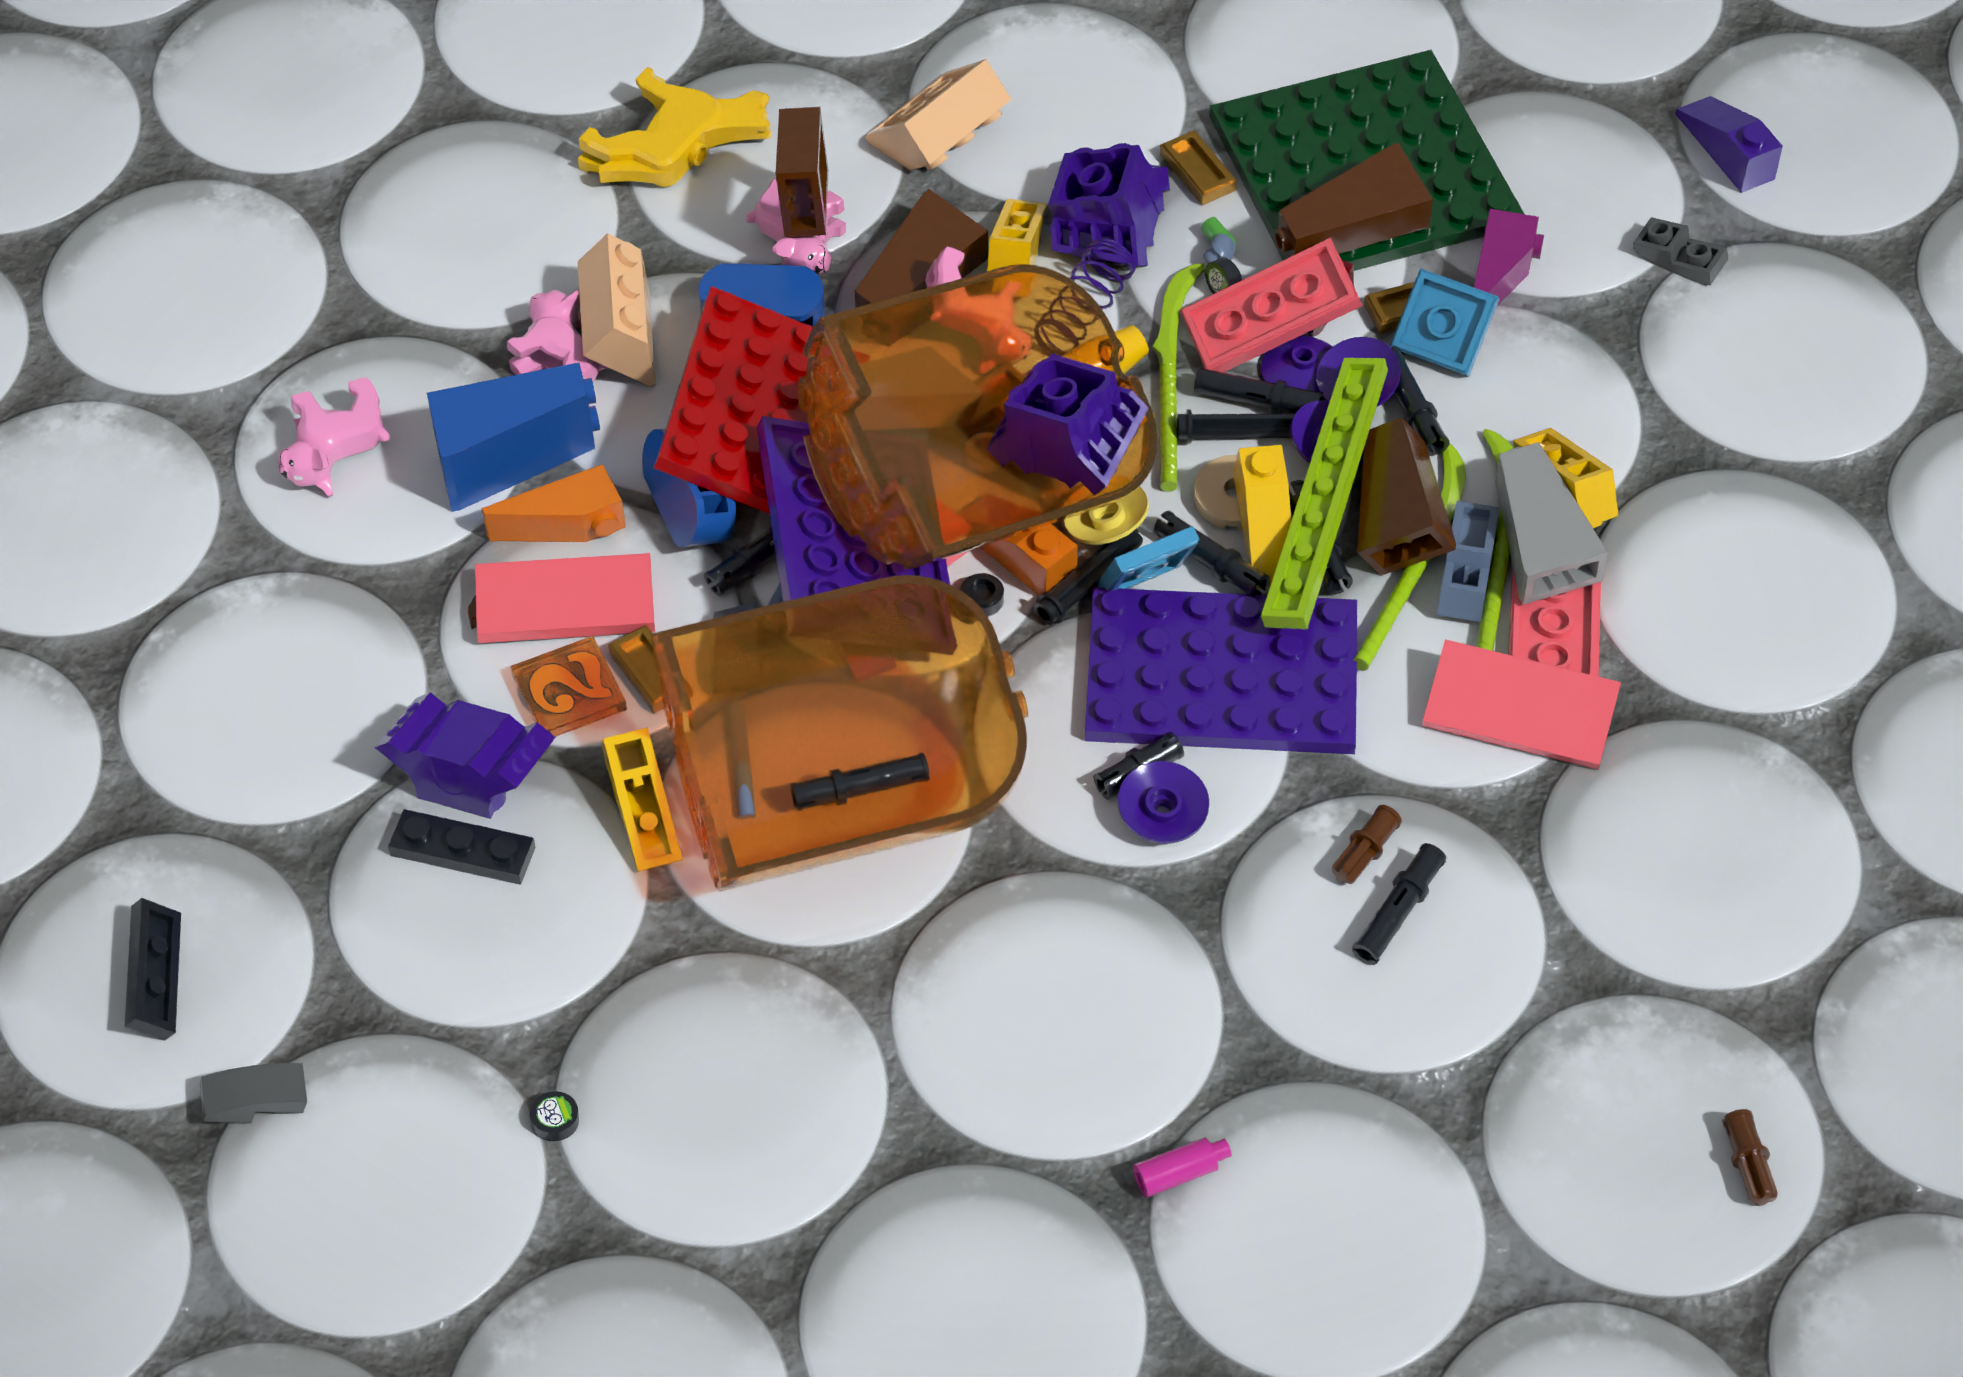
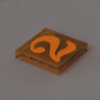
M594 636L510 666L513 679L534 722H538L555 737L627 710L626 700Z

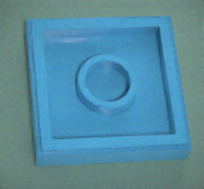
M1420 268L1389 347H1398L1405 354L1469 377L1500 298L1491 293Z
M1194 526L1114 558L1099 580L1098 586L1105 588L1107 591L1117 590V588L1128 589L1181 567L1200 540Z

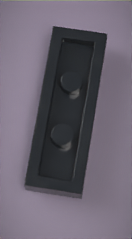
M403 809L388 845L390 856L518 885H521L536 848L533 837Z
M141 898L131 906L124 1027L165 1041L176 1033L181 912Z

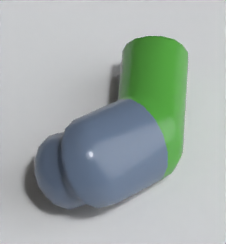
M1216 217L1208 218L1202 224L1201 232L1211 242V248L1203 254V259L1207 264L1221 257L1232 260L1237 246L1235 239Z

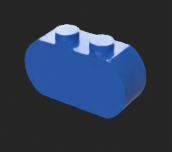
M722 263L710 269L700 281L698 290L700 311H702L710 287L713 286L821 330L825 322L823 284L820 277L806 266Z
M665 428L652 430L648 434L643 447V476L674 544L679 547L726 542L730 538L735 525V500L655 469L654 464Z

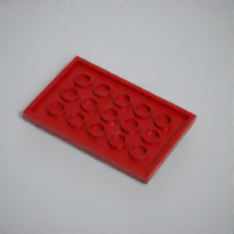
M711 286L704 301L654 468L770 514L757 434V425L762 416L825 425L804 406L816 371L862 360L865 358L867 349Z

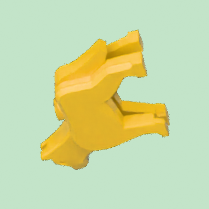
M646 67L636 78V84L642 90V96L653 103L657 109V113L648 128L605 138L599 134L598 130L589 127L579 138L580 150L584 152L578 157L579 170L586 173L590 171L599 173L600 183L636 181L669 187L676 184L693 165L700 166L707 157L708 149L733 141L769 139L771 137V131H769L770 122L768 121V114L765 108L770 102V98L766 93L754 90L736 98H714L712 95L701 90L667 84L664 79L655 76L653 69Z

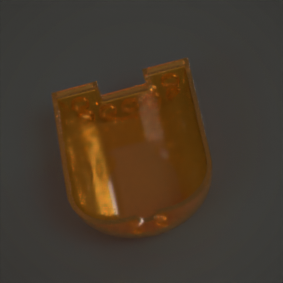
M1029 264L1005 266L820 317L813 326L803 349V355L808 358L806 376L800 377L798 381L799 409L807 412L810 434L803 436L814 476L827 504L848 535L851 537L858 534L867 544V553L886 565L897 563L904 565V569L918 568L1102 508L1119 501L1138 488L1147 478L1155 461L1158 439L1153 411L1140 380L1134 375L1126 376L1120 368L1119 362L1124 359V347L1117 338L1107 316L1093 297L1080 285L1065 275L1046 267ZM1051 354L1115 372L1117 386L1133 390L1149 407L1109 484L1095 496L1081 481L1072 488H1069L1064 482L1043 474L1030 472L1026 475L1013 460L1002 467L986 450L1005 415L1004 404L1009 399L1010 391L1016 386L1021 385L1028 371L1041 360L1047 359Z
M891 576L651 634L656 672L660 676L663 694L661 698L669 731H673L675 736H672L682 787L703 858L707 859L710 877L715 888L719 889V892L966 830L977 825L995 812L1008 798L1020 777L1027 750V732L1024 718L1028 717V707L1022 690L1012 692L1008 682V678L1015 677L1011 654L1008 650L1002 652L994 627L981 607L964 592L945 582L923 576ZM921 752L926 757L930 773V780L927 782H917L886 791L847 799V804L837 806L836 802L803 809L799 812L794 807L790 783L828 776L829 770L840 769L841 772L917 755ZM745 784L751 793L754 815L739 817L738 796L741 786Z

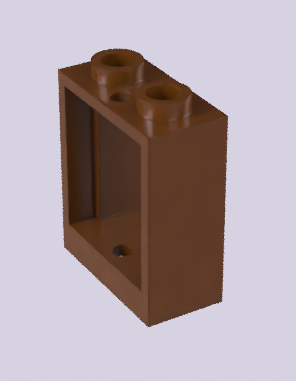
M821 108L779 109L775 174L784 237L826 235L829 170Z

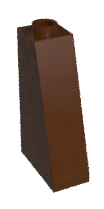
M1396 143L1279 210L1278 229L1274 230L1275 243L1279 252H1285L1289 258L1331 237L1338 254L1429 228L1433 199L1399 143Z
M928 189L922 194L855 289V315L862 327L867 330H873L885 340L927 307L928 288L925 282L926 275L940 252L948 246L964 253L963 262L958 266L959 273L963 279L988 259V230Z
M1402 417L1371 428L1364 446L1357 553L1382 576L1456 550V541L1425 441Z

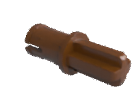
M1379 805L1362 829L1355 830L1350 835V844L1332 865V872L1337 876L1336 880L1340 883L1353 884L1372 860H1377L1381 857L1383 845L1402 823L1398 812L1387 805Z
M1740 1109L1724 1116L1725 1119H1722V1123L1733 1150L1731 1162L1735 1168L1740 1170L1749 1200L1757 1206L1774 1201L1777 1198L1778 1192L1767 1162L1770 1152L1761 1143L1752 1111Z

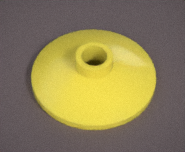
M1110 481L1107 487L1094 496L1086 489L1069 504L1064 516L1065 527L1069 535L1081 543L1099 545L1114 542L1129 535L1142 524L1149 510V501L1146 493L1140 486L1128 481Z

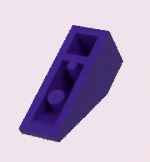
M1712 96L1676 109V116L1740 193L1775 180L1783 145L1760 119Z

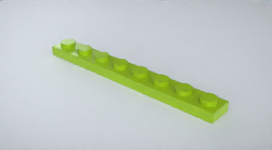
M1385 358L1343 359L1261 614L1265 627L1308 629L1388 372Z

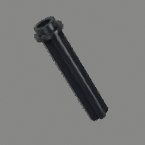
M1186 409L1185 414L1177 415V438L1186 439V444H1191L1192 439L1291 438L1290 426L1296 413L1192 414L1191 409Z
M1138 529L1117 541L1103 544L1050 592L1040 593L1036 599L1037 603L1034 605V611L1039 619L1048 625L1054 622L1061 623L1066 617L1065 612L1099 583V580L1114 558L1138 549L1142 545L1143 538L1139 534Z

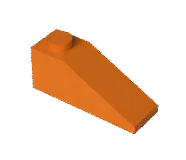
M603 464L481 508L486 535L489 541L588 542L599 537L609 536L615 531L626 528L622 499Z
M988 498L958 519L960 523L977 536L976 544L1037 595L1042 592H1050L1077 568L1078 545L1047 520Z

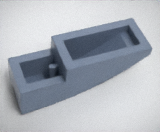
M1463 501L1456 502L1452 523L1456 550L1447 553L1437 615L1481 622L1500 507Z

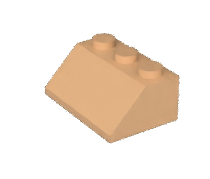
M987 59L945 72L864 137L869 144L908 170L924 166L927 170H931L948 158L945 152L953 146L954 148H959L975 137L973 130L980 124L984 127L998 119L1002 115L999 109L1008 103L1011 98Z
M607 233L578 260L583 356L652 387L656 383L650 292L641 249L633 244Z

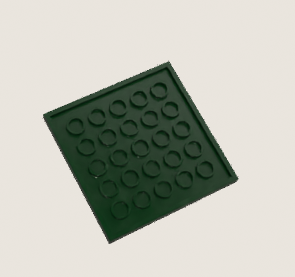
M1432 50L1210 105L1209 117L1275 246L1274 230L1278 229L1279 210L1396 143H1399L1433 199L1430 226L1426 229L1340 253L1341 259L1354 264V271L1484 237L1490 209L1524 214ZM1279 252L1282 260L1288 258L1285 252Z

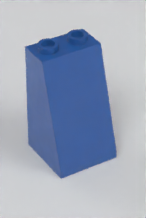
M579 362L427 393L437 449L452 512L462 510L595 449L593 432L600 430L596 406H589V404L596 403V396L592 378L583 379Z

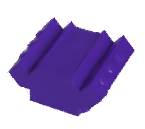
M1119 143L1110 148L1096 150L1084 147L1070 153H1064L1048 203L1054 215L1050 226L1052 251L1073 254L1075 257L1081 258L1091 241L1097 238H1107L1123 245L1131 253L1136 266H1148L1146 246H1154V230L1158 216L1161 211H1164L1163 191H1170L1168 167L1149 164L1139 145ZM1097 244V245H1095V246H1105V247H1110V248L1115 249L1114 247L1108 246V245H1106V244ZM1095 249L1092 251L1096 261L1104 262L1108 260L1119 265L1128 264L1121 256L1105 249Z
M1051 354L1047 359L1041 360L1028 371L1021 385L1016 386L1010 391L1009 399L1004 404L1005 415L986 450L1002 467L1013 460L1026 475L1030 472L1043 474L1064 482L1069 488H1072L1081 481L1095 496L1109 484L1149 407L1133 390L1117 386L1115 372Z
M429 692L417 697L406 708V711L397 719L395 724L374 748L408 774L415 786L418 799L491 819L494 812L504 805L506 792L516 789L556 737L538 722L524 727L510 714L460 700L445 704Z

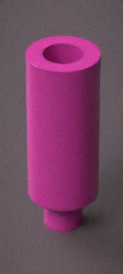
M1204 1137L1134 1164V1177L1142 1195L1148 1198L1217 1171L1218 1161L1232 1156L1231 1149L1225 1138L1210 1143Z

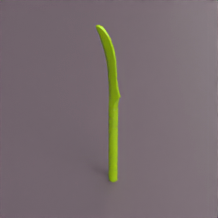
M1204 263L1187 266L1176 273L1168 284L1163 299L1158 338L1152 347L1158 356L1160 364V487L1167 492L1177 489L1176 353L1179 316L1187 293L1197 278L1204 272Z
M1484 429L1483 438L1488 444L1498 468L1499 454L1513 449V447L1497 432ZM1501 508L1499 509L1487 590L1476 647L1491 651L1494 649L1510 558Z
M1449 444L1448 448L1442 452L1444 480L1441 496L1451 524L1456 502L1460 501L1463 494L1466 473L1463 459L1454 446ZM1430 559L1405 568L1353 659L1357 662L1358 670L1366 671L1370 667Z

